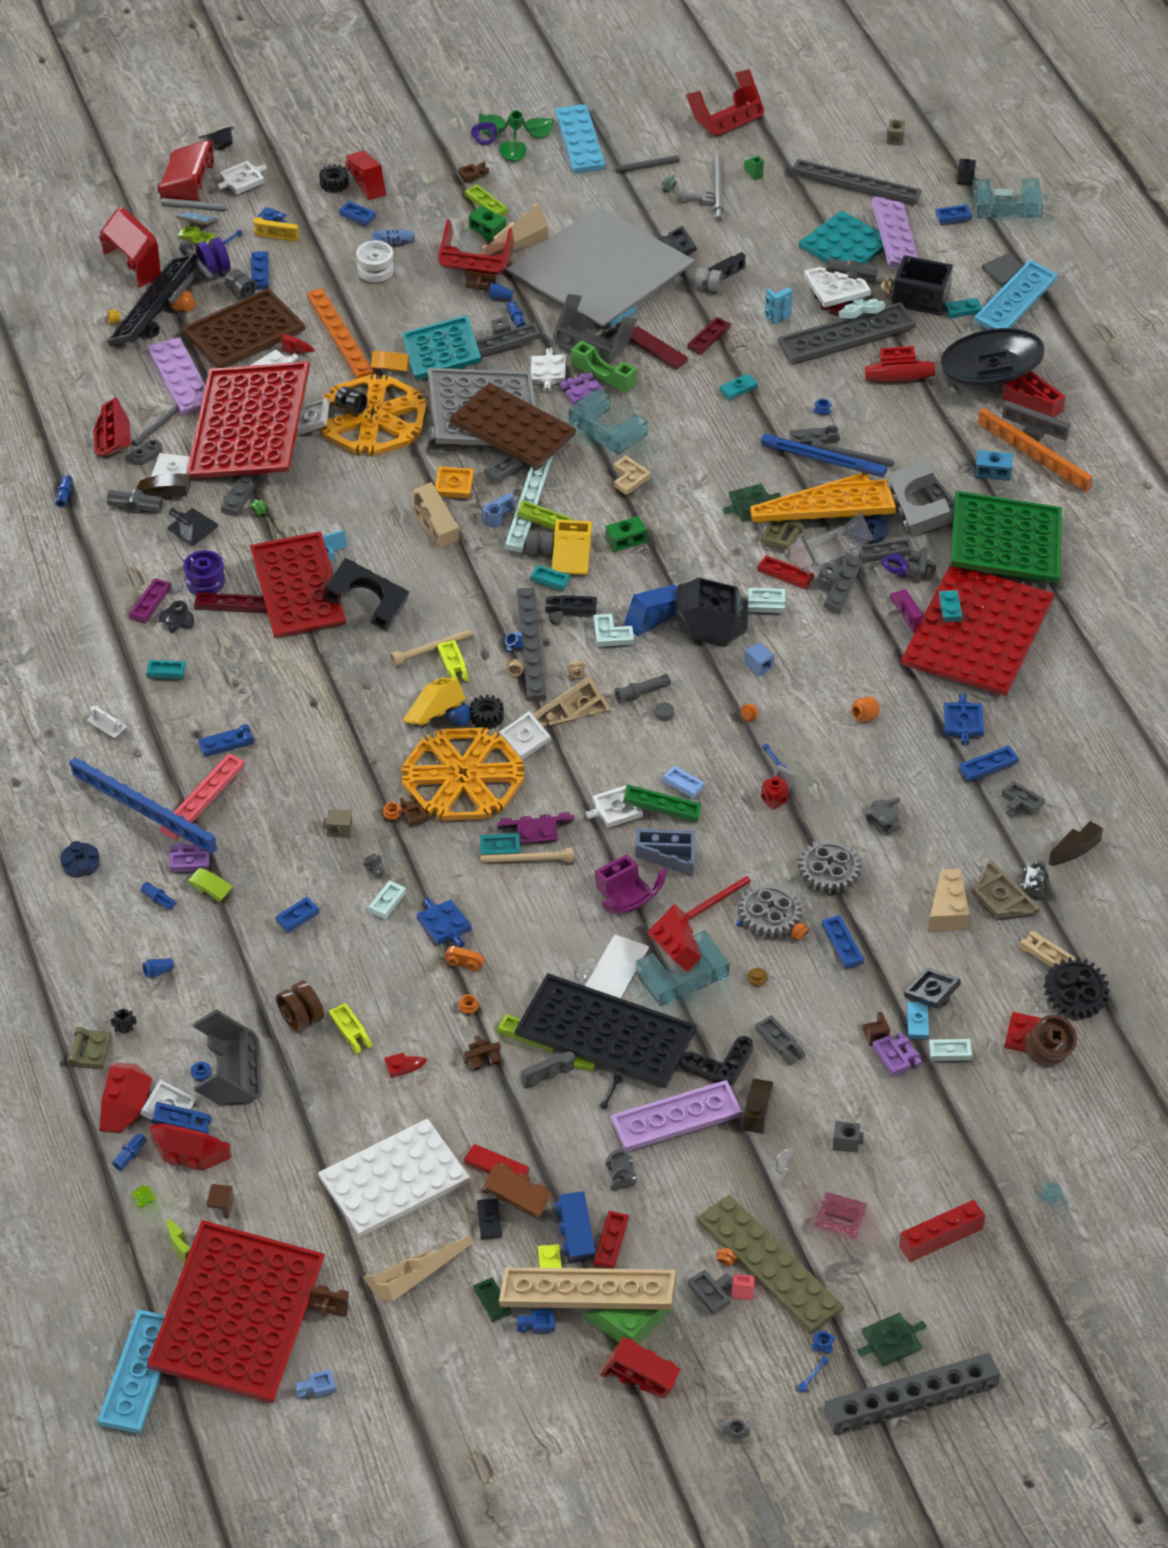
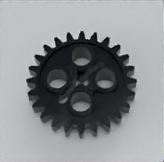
M1069 957L1067 963L1061 959L1059 964L1054 963L1053 968L1049 969L1044 979L1046 981L1043 985V988L1046 989L1044 995L1049 996L1047 1003L1053 1002L1052 1009L1058 1007V1014H1061L1063 1011L1066 1012V1018L1070 1014H1073L1074 1020H1076L1078 1015L1084 1020L1086 1014L1092 1018L1094 1012L1098 1014L1100 1008H1104L1105 1002L1109 998L1110 989L1106 988L1109 981H1103L1106 974L1100 975L1101 968L1094 969L1095 963L1093 962L1088 965L1087 959L1083 963L1080 962L1079 957L1074 962ZM1080 976H1084V977H1086L1088 980H1084V979H1082ZM1085 994L1091 995L1092 998H1088ZM1066 997H1071L1073 1001L1067 1000Z

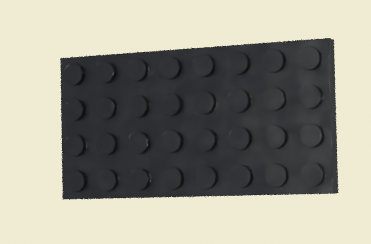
M547 973L517 1025L515 1035L564 1053L571 1051L575 1057L666 1089L681 1061L683 1053L686 1052L697 1031V1025Z

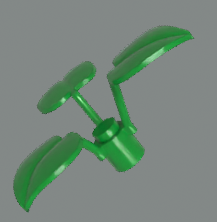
M518 110L510 113L507 122L498 115L479 113L478 123L491 122L496 125L498 130L496 136L500 131L503 132L508 124L514 129L513 142L505 141L499 147L500 154L509 161H519L526 154L525 144L516 142L517 130L522 127V124L525 130L530 131V135L535 138L547 137L554 125V119L532 118L525 122L522 112ZM487 129L481 130L484 134L492 136L491 132Z

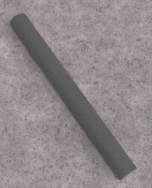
M679 155L618 165L616 166V172L679 162L680 158Z
M177 403L136 437L132 444L138 446L178 412Z

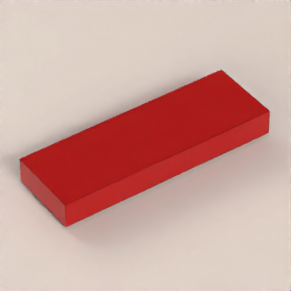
M767 555L764 556L757 566V571L803 589H807L814 579V573Z
M477 1144L472 1145L464 1158L465 1164L489 1174L496 1163L508 1165L512 1168L511 1172L517 1175L521 1173L527 1176L530 1171L529 1166Z
M608 1211L593 1261V1267L615 1269L629 1221V1215Z

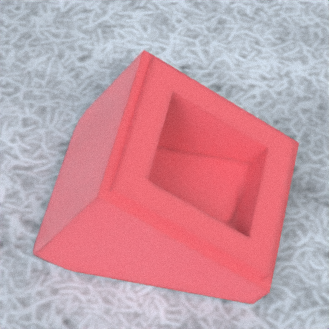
M733 1275L732 1298L753 1300L755 1276Z

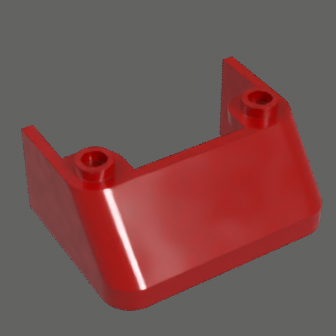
M750 69L735 73L740 86L732 95L735 105L710 115L700 90L686 94L695 120L712 135H721L763 115L764 106Z
M124 207L116 209L100 231L99 239L102 244V251L106 255L119 248L127 256L128 268L136 273L137 286L140 288L153 282L161 273L158 243L155 236Z
M447 219L438 254V261L442 267L498 275L509 266L515 242L512 228L508 230L503 253L488 256L460 252L459 248L450 246L453 230L451 221Z

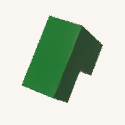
M759 156L744 161V170L754 180L763 177L764 161Z

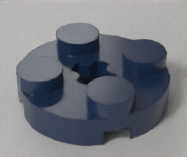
M860 515L853 522V537L861 542L868 544L879 543L888 536L889 525H887L886 519L881 515Z
M80 841L72 842L70 846L64 849L60 857L63 871L75 878H81L82 875L87 873L89 876L100 866L98 849L91 844L81 843ZM83 858L84 861L80 860L79 862H77V859Z

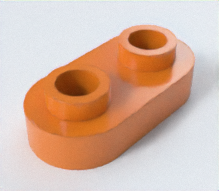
M454 946L449 947L444 956L450 965L467 968L471 971L481 970L485 963V958L480 953Z

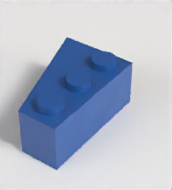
M674 584L634 594L624 624L632 626L633 633L638 637L674 617L677 586Z
M580 1191L559 1195L558 1202H555V1209L560 1219V1235H563L565 1242L562 1243L564 1256H568L569 1262L593 1259L595 1257V1247L585 1192Z

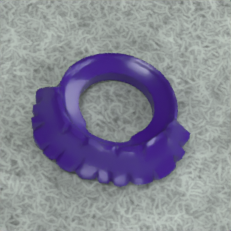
M491 122L479 123L472 127L471 137L475 138L476 142L480 145H489L494 142L498 130L496 125ZM487 129L492 134L491 138L486 141L479 138L480 131Z
M890 554L882 559L883 567L889 572L897 574L898 578L906 574L908 563L900 554ZM887 560L890 563H896L897 565H899V568H894L887 563Z

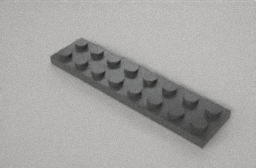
M899 302L886 306L885 309L877 314L862 313L855 319L844 318L778 337V344L793 364L914 329L916 322L903 304Z

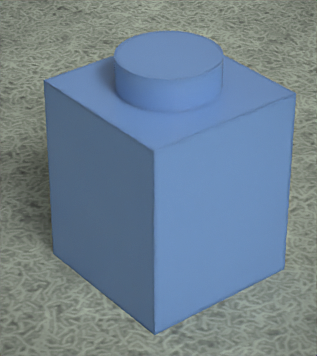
M758 643L745 650V664L760 676L773 668L774 655L765 646Z

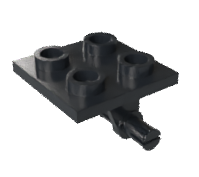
M174 508L169 511V515L176 518V521L169 525L167 529L192 546L218 527L216 522L194 508H191L185 514L176 511Z

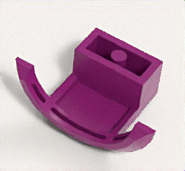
M628 854L594 871L596 888L607 898V900L601 902L602 908L606 912L615 915L630 912L649 902L660 891L667 875L666 868L658 872L657 879L650 888L639 877L638 864Z

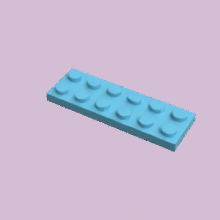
M587 105L555 108V115L573 173L606 169Z
M1029 260L974 317V322L987 329L1011 328L1057 280L1058 274Z
M143 1310L137 1311L97 1420L98 1426L141 1434L162 1376V1372L148 1369L147 1362L165 1315Z

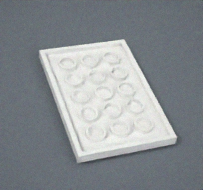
M428 1119L318 1172V1178L359 1238L470 1182V1177Z

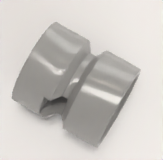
M699 267L695 278V289L705 290L708 288L709 291L719 293L723 272L719 270H712L710 272L707 268Z

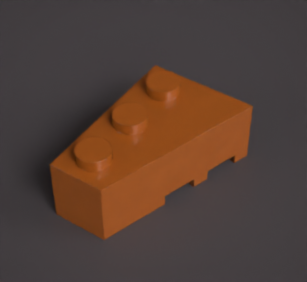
M496 1163L480 1191L485 1194L488 1191L497 1196L499 1201H506L512 1204L514 1208L538 1219L552 1195L548 1192L549 1189L538 1183L535 1185L529 1182L530 1178L524 1174L519 1173L517 1175L511 1172L512 1168L504 1163H500V1165Z

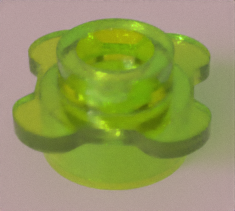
M139 1186L131 1194L140 1208L156 1201V1195L152 1194L150 1186Z

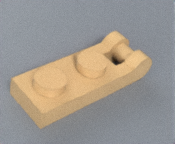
M1030 931L1027 934V938L1022 939L1018 943V947L1023 952H1029L1052 968L1054 963L1059 964L1061 959L1065 960L1066 963L1069 957L1072 958L1073 962L1076 959L1035 931Z

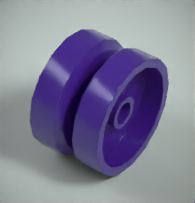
M220 237L211 239L209 244L203 241L195 245L196 255L214 277L217 275V272L222 275L231 271L229 255Z
M200 550L188 555L184 560L185 584L192 594L196 595L197 592L218 593L225 585L223 560L220 555L213 551Z

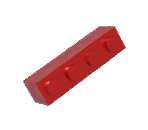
M971 1200L902 1231L899 1247L909 1262L915 1261L983 1230L985 1214L976 1201Z

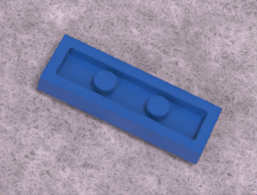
M268 251L251 252V279L256 282V290L269 288Z
M1006 746L961 763L959 770L967 781L970 782L1017 764L1019 757L1010 746Z
M841 915L822 920V927L844 968L848 969L864 964V957Z

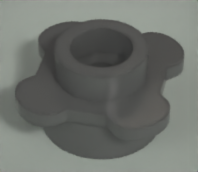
M740 1419L732 1420L723 1429L724 1434L729 1435L733 1443H739L744 1436L750 1435V1429Z

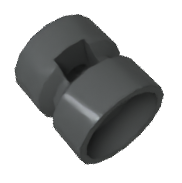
M234 269L226 276L225 286L242 300L255 293L256 282L241 270Z
M528 531L527 555H538V553H541L542 556H552L554 533H543L540 535L539 532Z

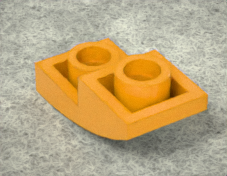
M372 351V369L408 372V354Z

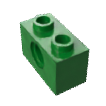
M479 206L468 215L469 229L494 241L493 238L507 227L506 218L483 206Z
M639 516L606 525L605 539L612 551L618 552L647 543V529Z

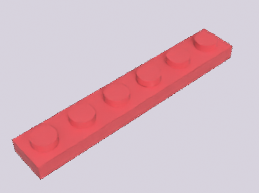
M228 753L174 811V814L182 816L190 823H193L245 766L244 760ZM161 825V833L175 840L180 837Z

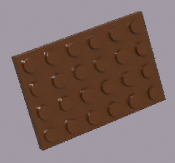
M269 288L182 327L183 334L216 368H224L281 341V337L284 334L293 336L306 330L305 324Z
M490 382L450 419V423L537 470L576 434V428Z

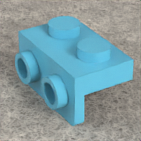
M787 287L777 293L770 289L766 290L765 316L774 324L791 317L792 289Z

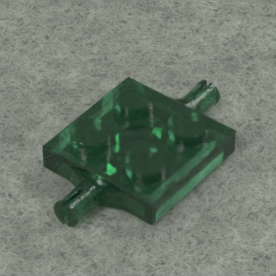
M762 483L730 491L728 497L732 505L723 507L722 510L724 515L735 512L742 522L752 520L750 514L751 506L780 498L781 494L780 492L774 494L767 493Z
M900 1312L862 1329V1335L868 1345L858 1348L857 1353L861 1358L873 1353L881 1365L885 1367L921 1351L922 1345L917 1339L916 1333L926 1329V1324L922 1320L911 1325Z

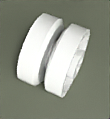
M368 241L358 247L356 252L357 272L363 280L377 283L383 282L393 275V250L389 244L382 241Z

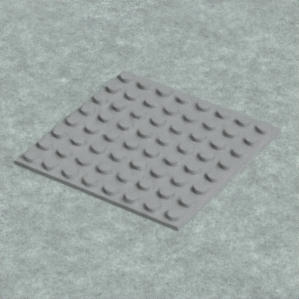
M598 206L506 268V272L563 305L568 294L582 296L577 313L604 327L693 265L695 260Z

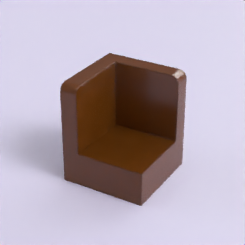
M882 1011L877 1013L876 1022L862 1025V1031L869 1046H872L874 1041L890 1034V1028Z
M211 1184L206 1203L207 1207L223 1209L224 1218H229L234 1200L233 1187Z

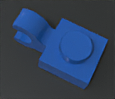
M265 207L257 216L263 220L288 223L283 220L287 216L285 213H280V211Z
M553 1308L531 1310V1316H517V1332H524L530 1328H533V1333L554 1332Z

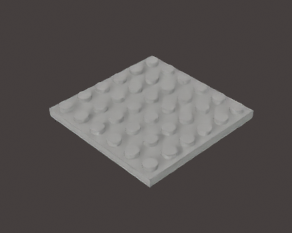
M428 368L427 374L436 444L493 446L450 423L451 417L489 382L536 407L531 372Z

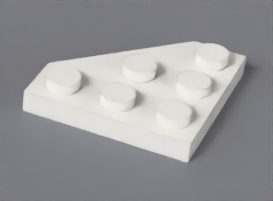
M821 267L804 271L806 281L823 307L871 295V289L864 279L857 278V280L848 278V275L835 272L833 274L826 272V269Z

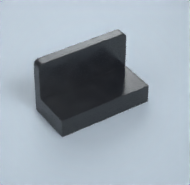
M740 252L708 269L710 272L712 270L722 271V280L745 269L746 255Z

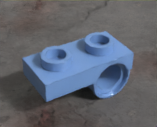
M509 492L482 507V521L490 527H499L502 524V516L514 509V496Z

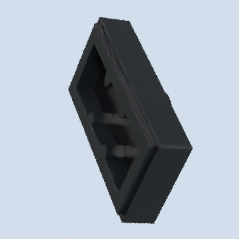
M498 1198L477 1200L481 1240L502 1238Z

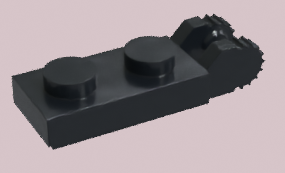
M551 595L546 597V613L562 611L565 614L596 615L597 597Z

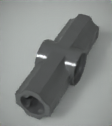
M828 258L826 272L833 274L839 272L848 275V278L854 280L860 278L875 282L878 267L861 264L854 260L843 261Z
M133 489L130 493L109 490L107 505L125 507L132 513H137L140 510L161 512L163 497L145 495L138 489Z

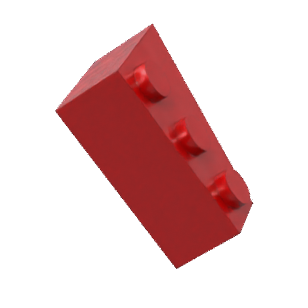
M364 150L346 155V169L350 172L367 199L372 200L386 196L381 164Z
M1033 371L1014 380L1007 381L1003 385L1002 399L1005 401L1007 400L1053 418L1064 410L1065 395Z
M673 904L647 933L688 973L701 959L697 942L692 935L693 929L688 922L689 916L676 904Z
M622 1337L609 1355L600 1375L607 1377L610 1374L620 1378V1383L626 1384L629 1381L640 1385L639 1389L665 1398L672 1390L681 1368L672 1361L659 1357L654 1351L639 1346L634 1340Z

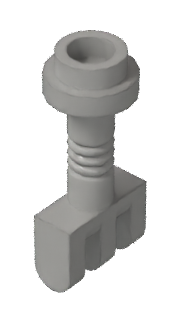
M685 189L678 190L677 200H680V202H684L685 199L701 200L702 205H714L712 190H702V194L686 193Z

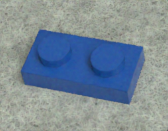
M347 201L339 209V215L365 226L376 217L375 211Z
M967 204L937 208L935 210L939 224L972 220V214Z
M305 897L275 916L276 922L289 933L318 915L319 908L308 897Z

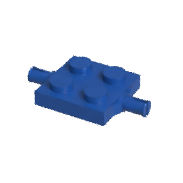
M959 693V702L944 703L945 736H961V744L964 746L966 743L967 746L969 745L970 736L983 737L982 703L966 702V694L963 693L962 698V693Z
M429 897L424 899L423 904L428 909L417 913V920L434 942L438 945L446 941H454L459 948L463 947L465 942L460 936L471 931L472 925L453 901L448 900L435 905Z

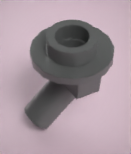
M373 853L364 858L366 862L363 863V866L367 870L372 868L375 876L381 879L384 876L379 867V864L382 863L381 856H376Z

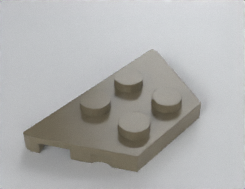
M991 859L985 871L980 875L979 881L974 885L972 894L997 919L1038 914L1040 907Z

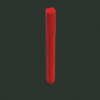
M748 876L743 877L688 911L686 914L689 916V920L751 882Z

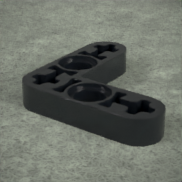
M748 1036L738 1037L723 1063L695 1052H685L681 1057V1068L688 1073L714 1083L727 1080L729 1085L732 1086L736 1083L752 1054L753 1041ZM747 1045V1046H745V1047L743 1048L742 1053H741V1052H740L741 1046ZM733 1058H738L741 1060V1062L739 1064H733L730 1062V1060ZM706 1066H711L714 1068V1070L712 1072H706L703 1070V1068ZM729 1070H731V1076L725 1078L724 1076H727Z

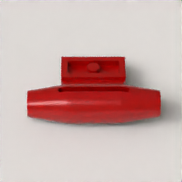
M914 346L880 348L881 363L865 366L866 381L903 382L935 376L934 362L915 360Z

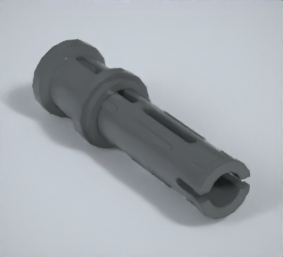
M666 673L636 684L632 682L629 686L615 688V697L619 704H623L626 700L637 699L643 693L670 685L671 680Z

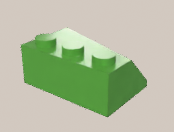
M591 1308L582 1313L581 1316L617 1342L622 1337L634 1340L639 1345L671 1310Z

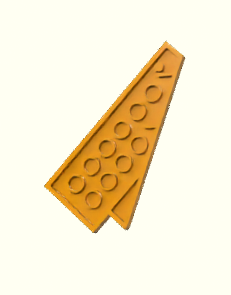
M862 472L751 506L750 514L752 522L763 523L765 521L780 522L783 520L797 521L800 519L888 515L895 513L896 507L891 490L887 485L888 480H869L868 474Z

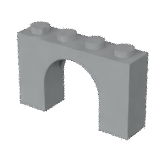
M928 460L888 474L889 482H887V485L891 492H894V495H892L895 505L899 504L900 507L897 508L901 518H905L903 521L906 531L910 530L912 537L953 522L945 498L923 506L913 505L908 502L909 497L915 491L936 484L934 472Z

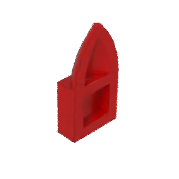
M287 334L281 337L282 351L291 354L296 353L297 355L299 353L315 352L312 346L299 338Z
M404 1052L384 1058L390 1078L414 1072L427 1061L426 1058L420 1056H405Z

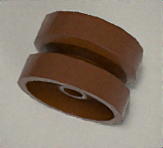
M301 980L291 986V991L285 989L276 994V1003L283 1019L296 1033L307 1029L309 1022L315 1024L324 1019L322 1004L315 991L307 982Z
M1047 1015L1040 1019L1030 1029L1025 1038V1048L1029 1057L1038 1065L1044 1067H1054L1062 1063L1077 1045L1076 1030L1068 1020L1058 1015Z

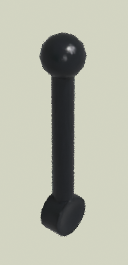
M620 1075L614 1076V1083L605 1100L600 1104L602 1109L608 1108L610 1097L617 1084L622 1081Z

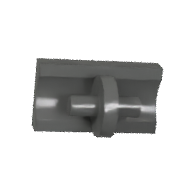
M922 547L920 552L911 549L907 559L910 562L907 566L906 574L914 576V582L918 584L921 575L930 576V574L936 571V564L930 559L927 560L928 548Z

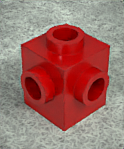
M776 775L762 783L761 799L772 810L788 802L789 786L786 781Z

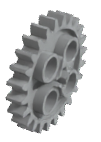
M821 839L819 845L813 842V847L807 845L806 850H802V855L799 856L798 862L799 876H802V881H807V886L814 885L813 890L821 888V893L825 889L828 890L829 894L832 893V890L839 893L840 888L847 891V885L853 887V882H858V877L861 876V857H857V851L852 852V846L846 848L845 842L839 845L838 840L832 843L828 839V842L824 843Z
M766 883V887L758 884V889L752 886L751 892L746 890L745 895H741V900L738 903L739 920L743 921V927L749 926V932L756 930V936L763 933V938L767 934L774 938V934H777L781 938L782 932L789 935V930H792L802 918L801 901L796 900V894L791 895V889L784 891V886L779 889L776 883L773 887H770L769 883Z

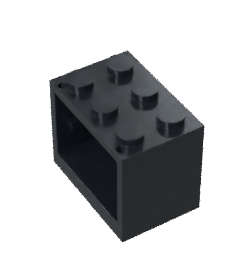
M904 255L894 280L892 304L901 302L905 309L942 316L945 303L951 291L953 265Z

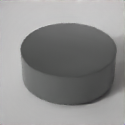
M659 703L655 708V716L662 721L670 720L674 716V707L670 703Z

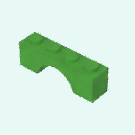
M582 340L571 349L572 366L586 373L592 372L594 377L625 393L637 384V368L625 362L618 366L607 364L601 359L594 346Z

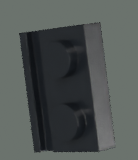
M683 226L669 232L666 237L662 236L665 244L685 255L697 251L696 245Z

